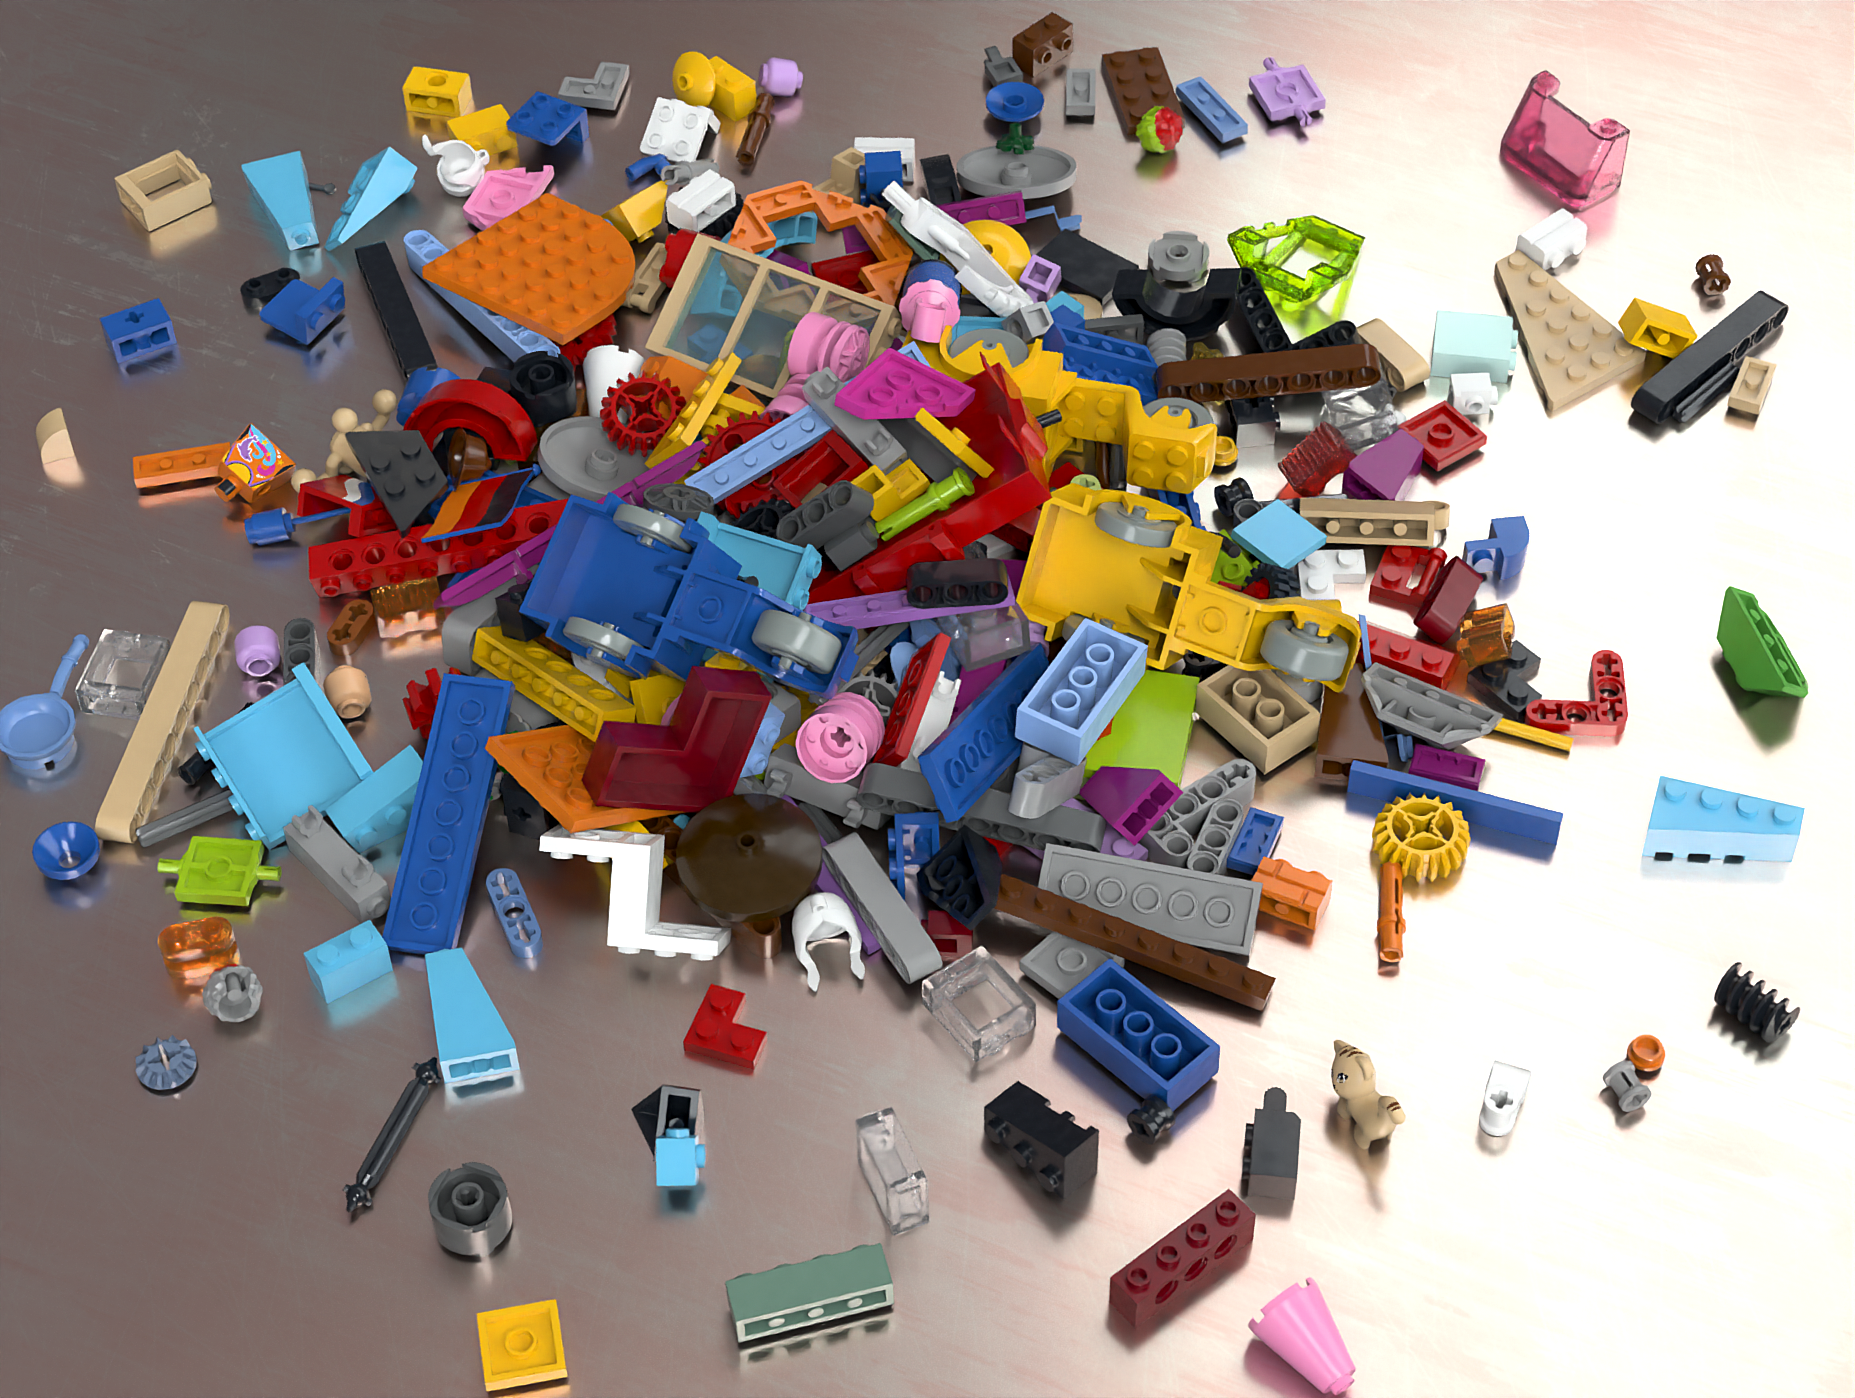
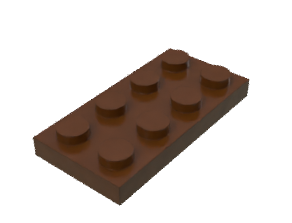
M1158 47L1102 54V66L1127 136L1136 135L1137 125L1141 122L1142 116L1151 108H1154V106L1169 107L1173 112L1181 116L1182 128H1185V117Z

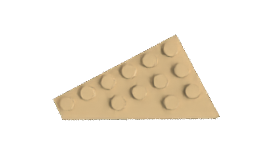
M1517 250L1496 261L1494 272L1498 281L1502 284L1503 295H1506L1508 298L1514 323L1520 330L1522 342L1526 344L1529 352V361L1534 374L1539 378L1538 384L1540 389L1544 390L1547 397V407L1552 412L1645 361L1646 351L1627 342L1624 338V333L1523 252Z

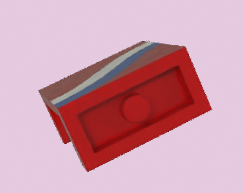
M343 474L300 484L297 515L300 517L340 509L346 506L351 508L348 534L359 538L396 529L372 485Z

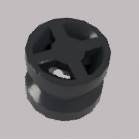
M1241 477L1232 480L1228 486L1222 484L1214 489L1215 502L1221 513L1226 517L1233 515L1234 505L1238 501L1254 499L1250 486Z
M1155 1095L1147 1097L1143 1101L1141 1109H1134L1127 1115V1122L1132 1132L1147 1144L1155 1143L1160 1138L1162 1130H1169L1176 1124L1171 1108Z

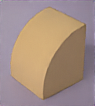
M62 408L49 412L39 421L36 428V438L43 464L75 456Z

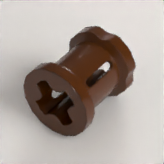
M1716 254L1703 256L1695 265L1697 275L1702 277L1704 281L1702 284L1703 289L1708 295L1722 294L1728 290L1731 284L1729 275L1723 271L1724 264L1722 258ZM1707 264H1709L1711 271L1707 269ZM1715 279L1719 281L1720 285H1717Z

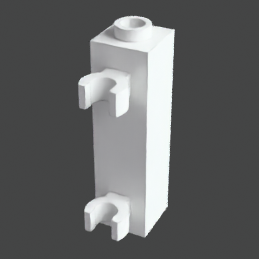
M939 671L908 758L899 764L898 768L921 773L920 762L917 757L949 726L961 684L960 679L957 678L953 682L944 678V672Z

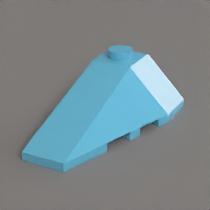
M391 147L384 149L363 162L347 193L351 196L340 208L344 215L340 216L334 223L324 248L330 251L341 245L402 193L407 194L415 183L413 176L418 168Z

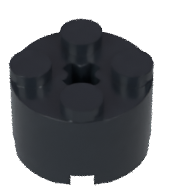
M535 351L525 354L514 363L515 368L512 372H509L512 397L526 411L534 427H542L546 423L572 416L577 410V391L573 365L562 354L557 353L558 357L548 355V351Z

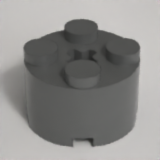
M468 1162L463 1163L462 1168L451 1172L449 1168L438 1175L428 1193L429 1210L437 1240L443 1246L455 1253L484 1257L491 1254L494 1247L499 1245L509 1233L512 1225V1210L506 1185L498 1171L486 1164Z

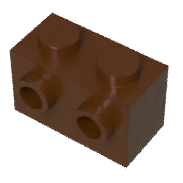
M1053 12L1012 38V58L1020 70L1032 78L1073 52V24Z

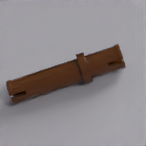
M761 93L757 96L755 106L748 114V125L736 153L737 161L743 165H751L754 162L764 130L770 125V114L775 105V100H772L774 97L768 93Z

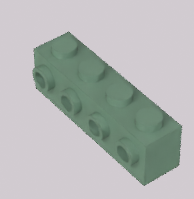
M881 1243L870 1246L858 1245L850 1251L833 1255L822 1254L809 1261L796 1264H781L772 1270L756 1274L744 1273L734 1279L725 1281L727 1301L738 1342L894 1304L893 1281Z

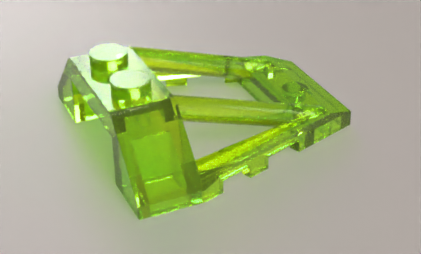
M1315 215L1287 219L1286 225L1275 226L1276 224L1273 222L1264 223L1263 228L1255 230V227L1252 225L1244 226L1228 234L1227 241L1240 268H1251L1255 272L1264 291H1273L1291 303H1301L1333 288L1350 277L1366 237ZM1288 235L1265 257L1270 239ZM1303 237L1340 252L1329 264L1321 262L1308 269L1306 278L1275 266Z

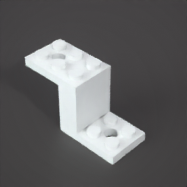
M557 825L540 836V851L551 852L550 857L571 859L573 854L587 855L588 861L608 862L609 857H613L607 946H617L618 951L622 953H639L640 949L654 950V955L661 957H674L677 952L691 953V958L695 960H712L713 956H718L730 943L731 928L659 921L665 835L591 829L570 833L562 826Z

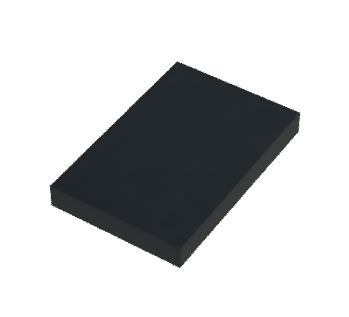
M1066 228L1036 254L1061 267V281L1059 285L1077 294L1091 296L1098 300L1101 306L1112 298L1118 270L1139 269V265Z

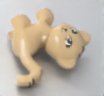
M1335 1040L1334 1051L1336 1055L1331 1067V1080L1333 1090L1339 1096L1337 1112L1344 1120H1349L1353 1117L1357 1122L1354 1127V1138L1360 1148L1367 1149L1372 1140L1387 1137V1140L1391 1139L1396 1125L1403 1124L1406 1119L1401 1105L1394 1096L1380 1095L1375 1090L1376 1070L1369 1054L1343 1040Z

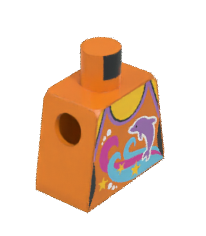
M250 423L220 460L218 474L223 480L214 487V490L225 502L230 501L239 493L246 501L254 503L290 481L295 472L296 463Z

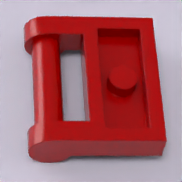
M1387 545L1370 584L1369 594L1420 608L1433 585L1439 569L1443 568L1446 563L1447 553L1443 549L1436 547L1428 550L1417 546ZM1417 565L1426 566L1418 586L1413 589L1408 588Z

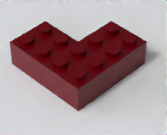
M692 666L669 726L603 721L581 781L595 806L699 812L715 801L732 796L772 695L755 671Z

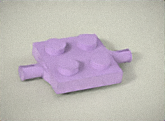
M1267 57L1263 61V66L1267 71L1263 74L1249 77V87L1270 121L1296 116L1300 125L1305 127V124L1308 126L1312 122V118L1308 114L1309 112L1325 109L1326 99L1304 65L1280 68L1273 57H1270V59Z

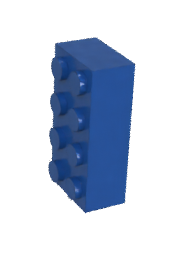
M1111 958L1057 1001V1028L1142 1098L1146 1099L1150 1095H1155L1161 1098L1171 1108L1172 1112L1219 1071L1221 1046Z

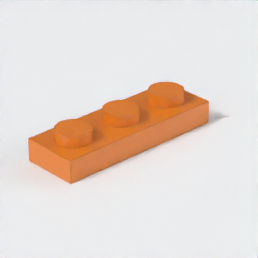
M230 442L133 457L136 488L220 476L218 474L219 463L231 447Z

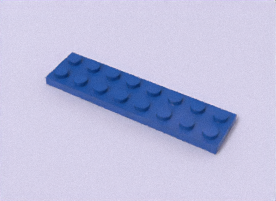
M1041 643L1028 646L917 757L920 762L921 773L927 778L934 794L935 804L942 812L946 823L959 820L1021 754L1024 741L1015 737L1017 708L1050 666Z
M447 673L443 675L382 935L388 950L425 955L442 949H455L457 947L498 766L497 760L485 749L489 737L505 734L515 691V685L512 681Z

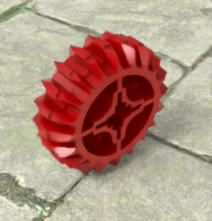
M643 370L640 373V378H635L630 372L628 374V382L618 378L616 380L617 388L609 386L607 389L609 397H603L601 401L604 409L600 410V418L604 420L602 422V430L609 432L607 437L610 442L617 441L619 451L629 446L628 451L631 456L636 453V450H641V454L645 458L648 455V450L653 449L654 451L679 416L681 410L686 405V399L684 396H679L680 388L678 385L671 387L669 377L660 382L657 372L652 375V378H647V374ZM661 401L668 406L671 412L668 421L663 419L662 414L658 412ZM621 407L630 416L627 427L622 425L617 417Z

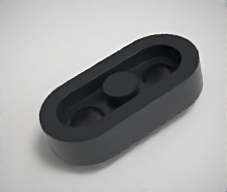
M280 268L276 271L251 278L244 282L240 288L242 300L245 305L252 308L266 306L292 280L298 279L301 281L300 274L291 268Z

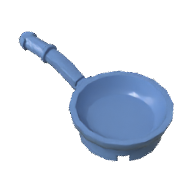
M79 634L75 636L67 653L61 657V663L54 676L50 693L20 697L0 711V750L4 755L8 756V759L14 765L23 769L45 768L44 763L53 760L55 764L71 751L74 743L73 733L76 720L74 710L62 699L73 668L77 666L80 656L89 646V639L86 635Z

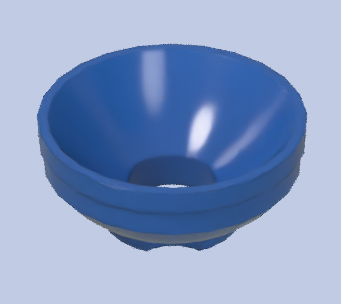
M74 821L62 822L47 828L38 836L33 845L32 854L35 864L45 876L52 879L66 880L77 878L94 866L99 857L100 845L95 831L88 825ZM76 856L81 858L80 862L74 867L64 868L61 866L62 861L68 857Z

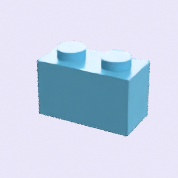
M370 920L304 953L310 979L327 1004L393 971L387 944Z

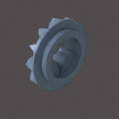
M173 1034L166 1040H161L157 1037L155 1043L150 1046L143 1045L141 1055L135 1057V1070L139 1080L144 1085L158 1090L171 1089L181 1085L190 1078L197 1064L195 1051L186 1039L180 1041ZM162 1055H167L170 1059L169 1070H166L165 1066L161 1063L160 1058Z

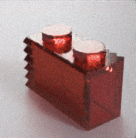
M1323 421L1320 422V426L1311 431L1310 435L1306 436V439L1301 440V444L1292 449V453H1288L1287 457L1282 459V462H1278V467L1296 493L1303 497L1318 496L1325 490L1328 482L1337 474H1341L1348 469L1350 462L1357 455L1342 436V433Z

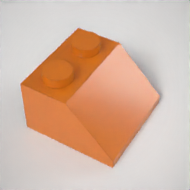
M671 356L649 357L641 366V372L644 370L647 378H652L655 372L659 374L660 382L669 377L671 387L678 385L680 388L679 396L685 397L686 404L693 396L696 386L708 375L706 372ZM661 401L658 412L662 414L663 419L668 421L671 412L668 406Z

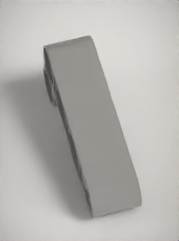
M536 564L527 570H530L534 575L539 565ZM515 577L477 600L459 606L447 617L442 628L443 659L445 664L457 668L472 677H475L484 669L471 660L477 628L501 626L495 598L508 592L511 586L517 585Z
M1024 741L1017 773L1014 778L1008 811L1023 818H1039L1079 794L1087 762L1086 756L1077 766Z
M1235 759L1181 789L1184 793L1138 842L1148 850V857L1157 864L1187 869L1188 858L1194 847L1192 836L1201 831L1212 805L1220 799L1230 798L1238 801L1243 807L1253 800L1256 768L1248 760Z

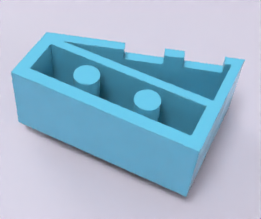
M411 744L325 809L344 839L358 853L368 850L408 829L424 760Z

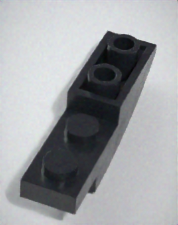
M949 154L919 159L928 201L933 205L961 201Z

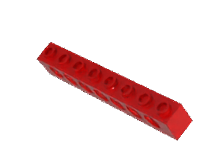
M569 498L515 508L509 519L500 527L422 543L421 538L429 531L433 524L410 528V533L404 538L396 530L308 547L309 580L318 597L321 598L335 597L339 594L354 591H367L375 587L391 584L400 585L407 581L432 579L440 575L456 572L464 573L472 569L483 568L558 524Z

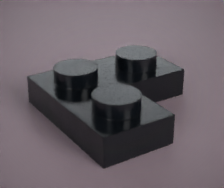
M1516 639L1468 672L1467 682L1514 720L1518 721L1525 716L1527 705L1530 702L1542 699L1543 695L1523 680L1540 668L1541 658Z

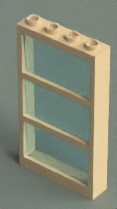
M698 233L645 348L654 356H671L706 372L708 366L716 358L719 357L722 360L733 352L742 362L729 381L728 386L737 389L744 385L754 396L771 402L777 397L778 392L785 386V383L792 377L788 370L787 360L789 345L797 325L807 313L817 312L836 319L837 323L845 321L867 329L870 348L865 368L891 347L894 338L900 335L903 325L901 323V313L894 306Z

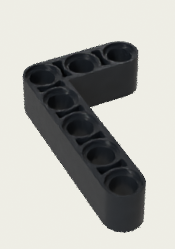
M1241 267L1242 278L1236 301L1263 353L1363 344L1355 324L1348 320L1336 322L1292 344L1255 272L1251 268Z

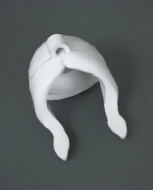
M423 135L422 145L428 155H443L437 165V175L443 189L456 197L471 195L485 176L484 166L490 161L488 152L486 150L475 151L472 146L459 140L446 141L432 146L427 135Z
M815 893L806 897L796 907L792 920V934L796 956L808 971V985L814 992L817 991L820 975L806 947L807 941L828 939L848 931L851 969L860 980L865 975V967L860 960L862 937L855 916L848 904L833 893Z

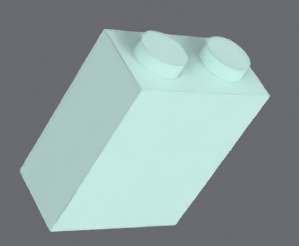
M1437 310L1430 376L1450 378L1451 374L1489 373L1491 382L1507 383L1509 370L1515 371L1517 352L1511 351V349H1516L1518 330H1512L1513 317Z

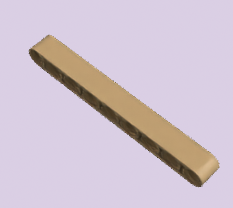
M194 600L190 603L98 812L95 823V833L98 839L132 844L137 841L135 830L145 824L227 631L230 616L228 605Z

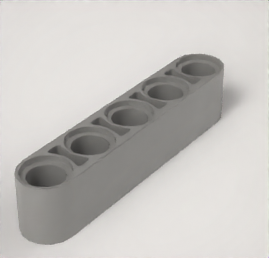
M853 832L822 847V857L829 872L907 984H911L941 969L943 963L935 944L859 835Z

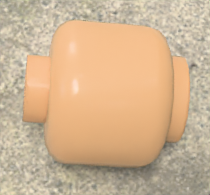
M347 665L339 666L327 675L323 682L327 700L336 714L342 718L360 716L372 701L367 675L358 668Z

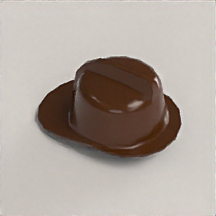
M462 428L457 429L453 434L448 454V469L454 492L458 490L460 482L480 479L484 472L488 471L492 465L488 457L486 443L478 437L466 434Z

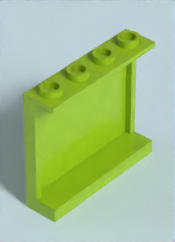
M1146 669L1144 675L1114 715L1111 734L1097 740L1085 755L1087 762L1083 777L1091 778L1101 766L1159 769L1180 789L1195 717L1197 684L1200 683V677Z

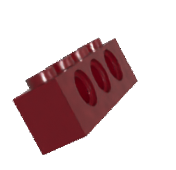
M1227 1189L1110 1277L1109 1303L1135 1329L1251 1242L1254 1237L1256 1214L1230 1189Z

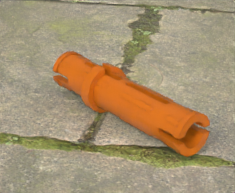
M1387 862L1380 867V918L1377 921V932L1380 934L1379 954L1382 960L1390 963L1398 962L1401 960V957L1403 958V934L1406 932V921L1402 914L1403 873L1401 871L1402 866L1396 862Z

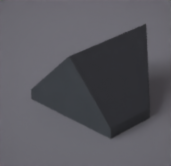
M663 1084L631 1108L654 1156L653 1161H656V1138L660 1135H666V1129L689 1128V1135H698L700 1140L705 1121L701 1089Z

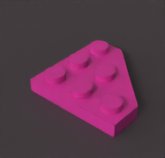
M889 347L836 394L834 405L863 420L916 418L914 416L922 407L933 417L958 416L974 401L976 389Z

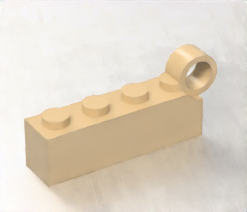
M1300 498V516L1327 535L1326 543L1433 546L1434 530L1449 527L1450 505L1446 502L1435 500L1420 502Z

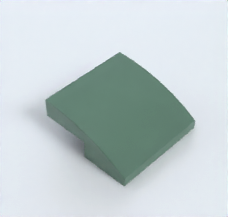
M894 205L889 207L886 221L922 260L938 259L940 252L913 236L900 222L903 214Z

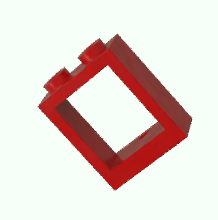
M832 429L772 484L781 493L777 499H783L796 509L803 505L800 500L842 462L849 468L824 490L841 480L853 481L868 470L869 467Z

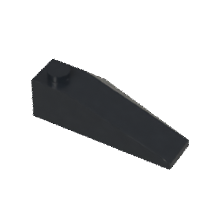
M964 824L916 875L922 893L972 931L997 905L1003 865L996 846Z

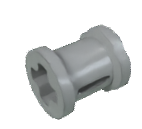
M1624 1060L1612 1065L1603 1074L1602 1079L1606 1086H1611L1619 1097L1621 1109L1625 1112H1630L1646 1104L1651 1098L1652 1092L1648 1086L1642 1085L1635 1075L1633 1063Z

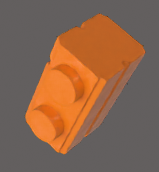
M1264 856L1251 880L1263 883L1259 904L1260 911L1313 930L1317 929L1331 899L1332 880L1327 879L1318 871L1307 872L1293 867L1284 859L1273 860Z

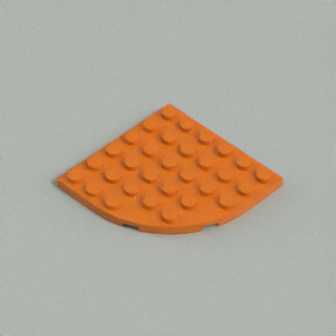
M546 193L423 266L422 276L426 280L561 345H565L607 318L625 302L627 292L634 286L635 257L629 242L623 234L601 216L594 215L579 208L577 205Z

